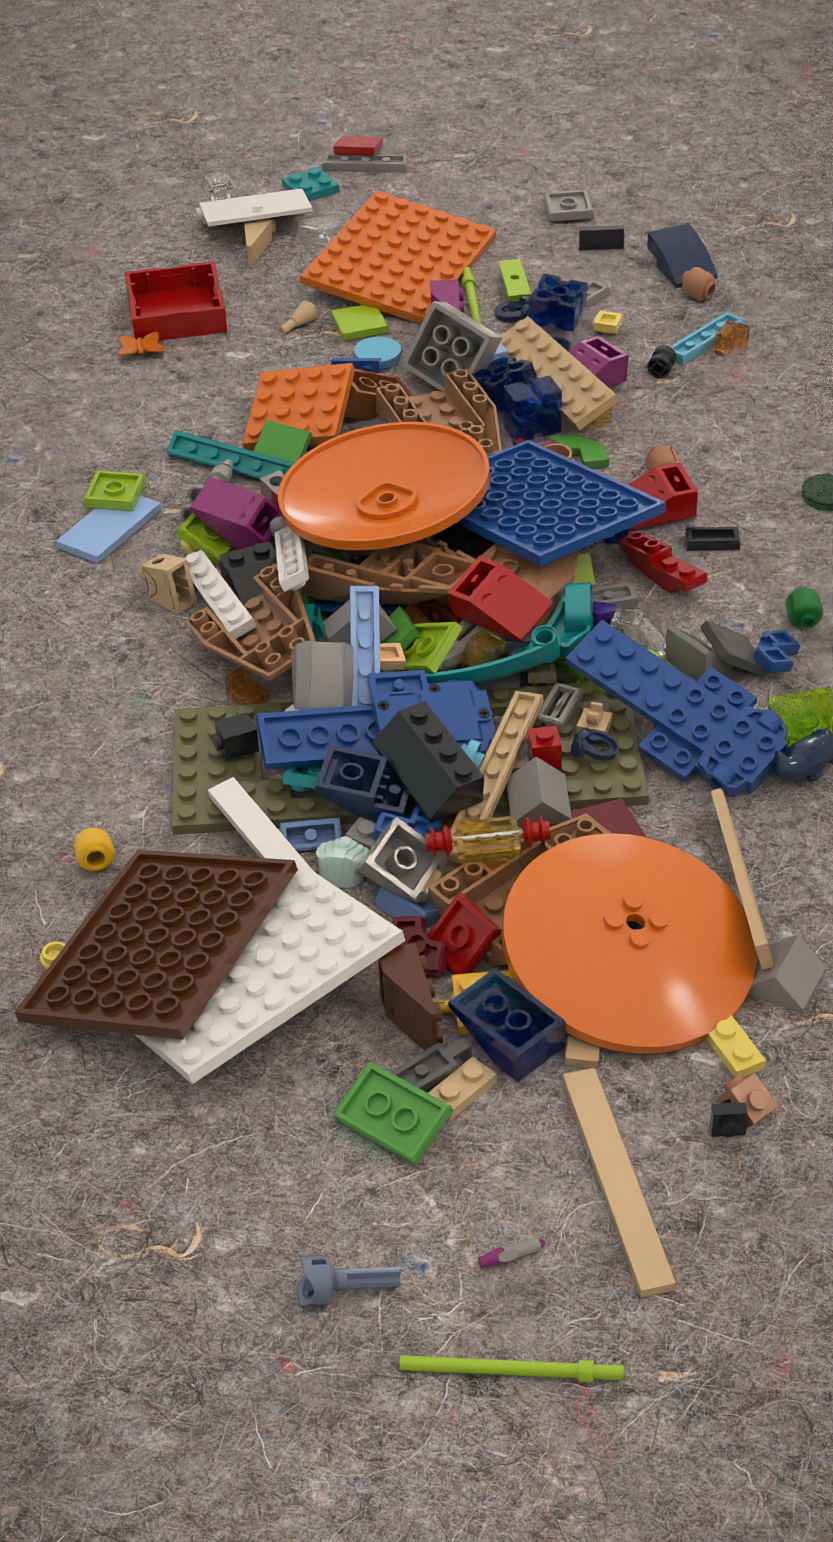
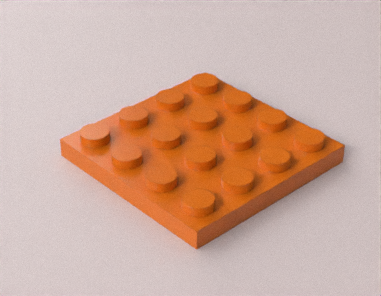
M345 363L261 372L242 442L246 450L255 449L266 420L311 432L313 436L309 445L322 444L339 436L355 373L353 364Z

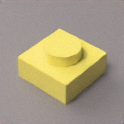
M600 310L593 322V330L604 334H616L622 324L623 314Z

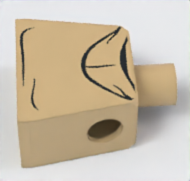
M160 554L139 568V577L145 581L150 599L174 614L178 615L198 603L186 558Z

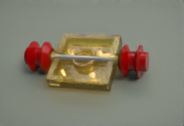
M540 815L538 822L532 823L526 817L522 823L523 830L521 827H518L516 816L455 822L456 834H453V837L451 830L446 825H444L442 832H435L430 827L431 833L425 834L426 851L433 852V858H435L437 851L443 850L449 856L453 850L452 843H454V847L457 846L459 863L478 864L488 860L508 861L513 858L522 857L520 844L522 836L529 848L532 847L533 841H540L545 846V840L551 839L549 821H543L542 815Z

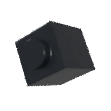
M248 712L215 721L216 733L212 734L213 744L216 751L221 750L226 761L259 752L257 728Z

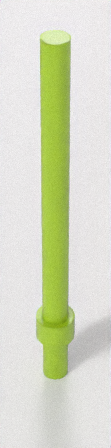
M464 267L462 285L464 290H466L471 318L482 324L475 292L476 280L472 275L471 269Z
M400 1355L399 1369L402 1371L577 1378L580 1383H594V1379L624 1381V1365L594 1364V1360L579 1359V1363Z

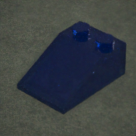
M497 968L490 971L448 1002L450 1009L493 1063L517 1082L565 1047V1020Z

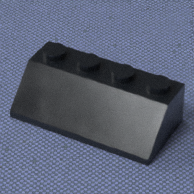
M425 701L399 710L372 741V746L378 754L388 757L387 766L430 823L483 802L484 776Z

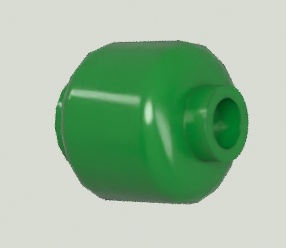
M799 587L793 590L786 598L785 607L788 619L792 625L811 628L823 618L824 609L817 591L807 587Z

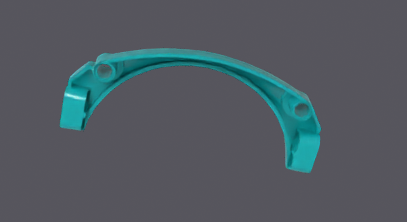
M591 582L565 584L556 611L547 625L535 628L531 635L532 641L514 655L477 666L425 673L427 683H439L458 679L472 680L477 686L535 668L541 663L553 662L559 656L569 655L593 628ZM315 603L304 604L316 642H322L320 638L326 631L320 607L316 606Z

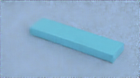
M729 312L724 313L670 346L677 355L675 362L685 365L745 327V320Z

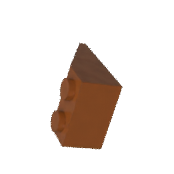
M355 369L344 416L350 420H369L379 417L380 415L376 413V388L386 386L387 384L399 383L409 397L413 395L398 376Z

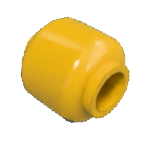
M100 828L82 830L74 841V854L78 865L89 872H99L111 865L115 850L110 835Z

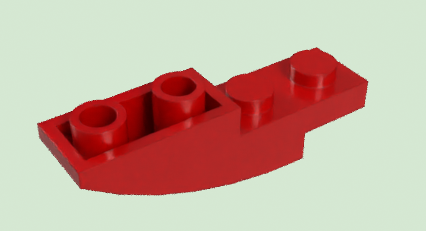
M632 532L627 537L618 541L619 547L629 560L646 577L669 593L679 589L688 592L708 582L707 572L673 557L671 546L643 532Z

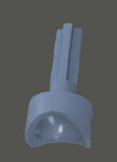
M328 1255L300 1256L304 1276L297 1285V1296L299 1304L303 1306L329 1305L333 1290L394 1288L401 1285L399 1267L333 1269Z

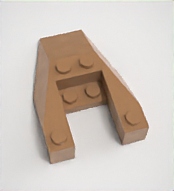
M430 536L412 543L390 548L347 550V555L350 556L358 554L370 555L360 565L314 553L307 559L309 580L301 587L302 594L319 600L347 602L350 600V586H379V604L411 605L447 596V592L476 559L460 550L454 552L448 549L446 542L442 540L436 542L430 539Z

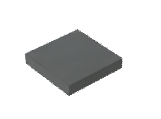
M705 620L700 627L701 631L722 662L759 676H763L766 673V670L754 658L756 650L745 635Z

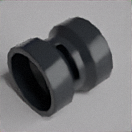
M666 345L658 346L647 364L648 372L655 378H665L668 376L677 358L675 351Z

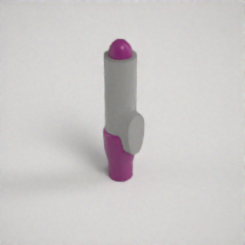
M535 1237L504 1248H497L486 1255L478 1257V1263L481 1268L507 1263L508 1261L541 1251V1248L545 1246V1240Z

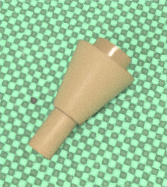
M303 300L289 320L279 327L280 332L285 335L294 327H299L316 320L318 312L316 306L312 302Z

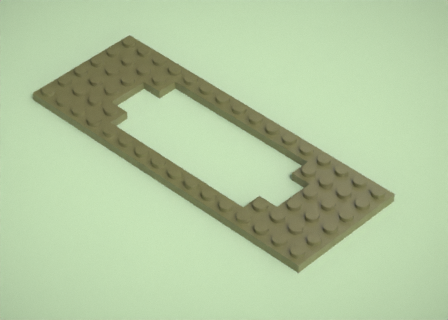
M595 683L566 684L583 689V697L562 732L558 731L562 744L561 772L566 777L570 809H581L620 798L624 800L627 806L649 804V794L641 753L638 751L639 742L632 708ZM554 685L486 689L493 716H504L515 691L541 694L545 701ZM561 691V693L559 694L558 698L556 699L555 703L553 704L552 708L547 714L548 716L552 714L558 700L561 699L562 695L564 694L563 691ZM293 702L175 709L173 835L237 831L208 795V789L232 777L236 779L276 828H280V823L338 817L340 818V824L355 823L360 816L337 806L324 796L292 798L291 785L283 784V779L262 780L259 734V752L226 761L221 750L216 751L212 740V734L216 733L215 721L248 712L257 728L256 717L258 713L283 712ZM591 702L602 703L603 711L612 713V723L607 734L613 736L618 741L620 749L616 757L611 760H597L588 755L579 758L574 757L571 753V744L574 735L577 733L578 721L584 708L591 709ZM534 722L532 728L546 727V723H542L541 726H537ZM588 741L589 744L594 745L600 752L609 751L608 747L601 742L592 743ZM506 786L493 814L510 813ZM412 798L406 815L412 814L416 806Z

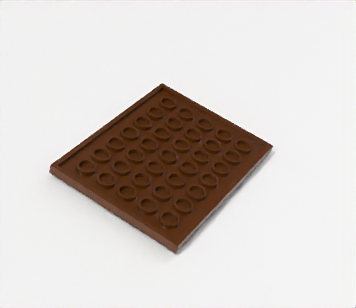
M137 850L14 1013L18 1021L183 1040L298 871L295 860Z

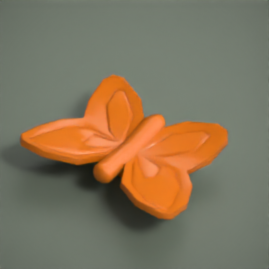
M152 332L143 339L138 337L137 340L123 335L120 337V343L123 348L118 351V356L136 352L137 354H144L146 351H164L165 347L158 343L159 334L157 332Z

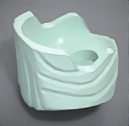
M347 836L322 843L316 850L319 875L339 888L358 886L364 881L365 875L357 869L369 852V848L363 847L362 844H358L357 841Z

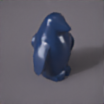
M827 728L816 729L810 736L804 737L788 747L785 754L775 751L774 774L778 779L794 780L806 777L808 782H812L824 776L825 774L822 769L828 763L833 765V734Z

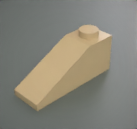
M265 218L244 221L248 266H253L271 244L272 233L276 232L275 219Z

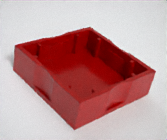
M215 261L186 264L171 268H153L124 272L133 333L136 340L138 337L143 339L152 332L159 334V341L228 332L226 310L222 291L219 289Z

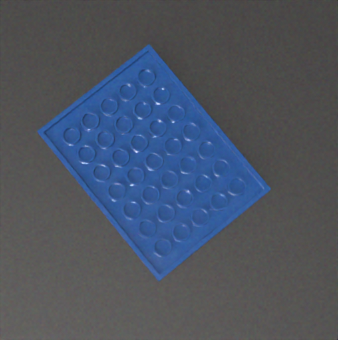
M527 440L487 456L491 476L487 492L479 504L468 515L458 521L457 524L538 566H545L550 564L551 561L569 556L572 552L581 548L590 547L593 543L602 539L611 538L618 532L632 529L639 523L654 519L655 516L666 512V502Z

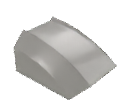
M310 640L296 644L291 652L294 709L309 710L351 706L353 692V646L346 642H313Z
M395 817L379 835L357 870L395 894L415 902H424L430 897L428 886L441 879L445 874L447 855L443 851H437L435 858H433V852L426 851L425 838L398 817Z

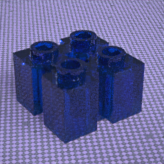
M543 273L538 282V289L535 288L530 297L529 318L540 326L552 323L556 324L555 328L573 332L578 324L579 316H582L586 308L588 283L570 279L569 282L561 281L559 276Z
M505 354L491 362L490 367L487 369H480L473 374V377L495 404L496 410L502 412L513 409L515 404L519 402V398L521 400L528 399L533 396L535 391L541 388L532 362L523 359L517 361L515 357Z
M550 375L532 379V385L525 386L523 382L504 386V403L509 409L504 411V428L513 441L520 437L526 441L534 439L535 433L539 432L543 437L561 432V414L557 409L562 407V390Z

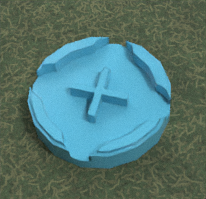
M387 337L366 338L355 346L354 356L355 358H381L382 369L390 368L399 362L401 346L397 341Z

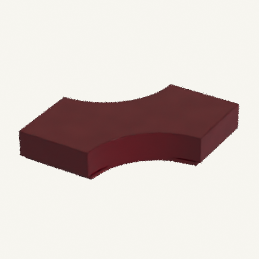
M422 916L393 917L392 924L402 930L405 941L400 945L416 943L419 955H425L428 967V974H425V976L444 977L449 947L443 942L433 941L428 938L425 925L426 920Z

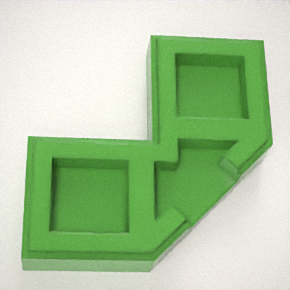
M576 434L550 437V441L553 439L560 444L568 446L572 450V456H580L583 465L592 469L609 467V457L604 445Z

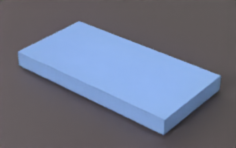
M140 496L134 511L95 508L56 540L57 548L99 564L160 512L161 505L159 502Z

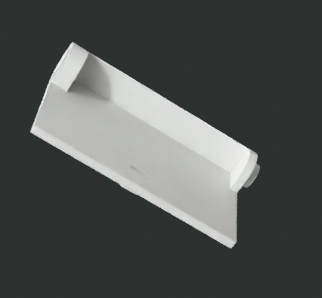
M302 188L201 202L199 207L195 208L197 221H201L202 225L207 224L208 227L313 212L312 206Z

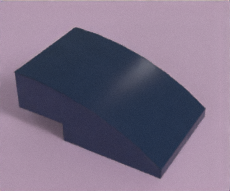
M689 223L648 232L647 249L657 258V268L675 288L682 287L681 278L683 274L694 267L704 269L717 279L718 274L712 259L699 235Z
M329 745L315 784V790L326 799L357 816L377 823L381 812L405 817L411 801L410 795L387 766L388 757Z

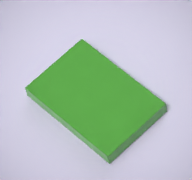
M370 1061L332 1116L337 1122L416 1167L453 1113V1109L445 1102Z

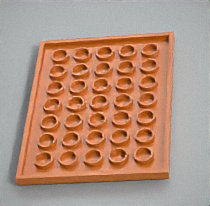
M375 191L300 275V284L422 324L431 306L430 281L458 280L459 284L463 278V268L469 267L471 269L495 239L496 229L484 224L471 222L466 218L450 215L445 211L428 208L426 205L410 202L405 198L389 195L383 191Z

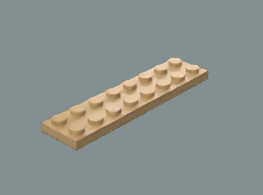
M528 316L518 321L507 332L500 334L503 337L501 343L508 351V365L578 430L584 428L619 402L617 395Z

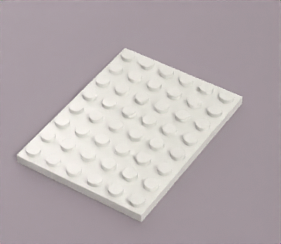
M296 860L295 863L298 871L184 1039L144 1035L135 1036L190 1083L194 1084L403 943L405 938L402 930Z

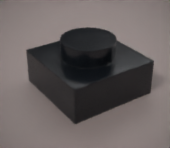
M746 1103L711 1104V1137L746 1135L748 1115Z

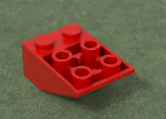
M680 462L655 467L628 484L666 502V512L627 530L697 517L698 490Z
M479 556L447 592L455 617L521 643L554 605L550 599L503 564Z

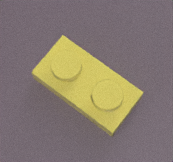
M732 1015L728 1019L718 1022L716 1028L708 1033L707 1042L734 1078L739 1074L745 1077L765 1069L766 1059Z

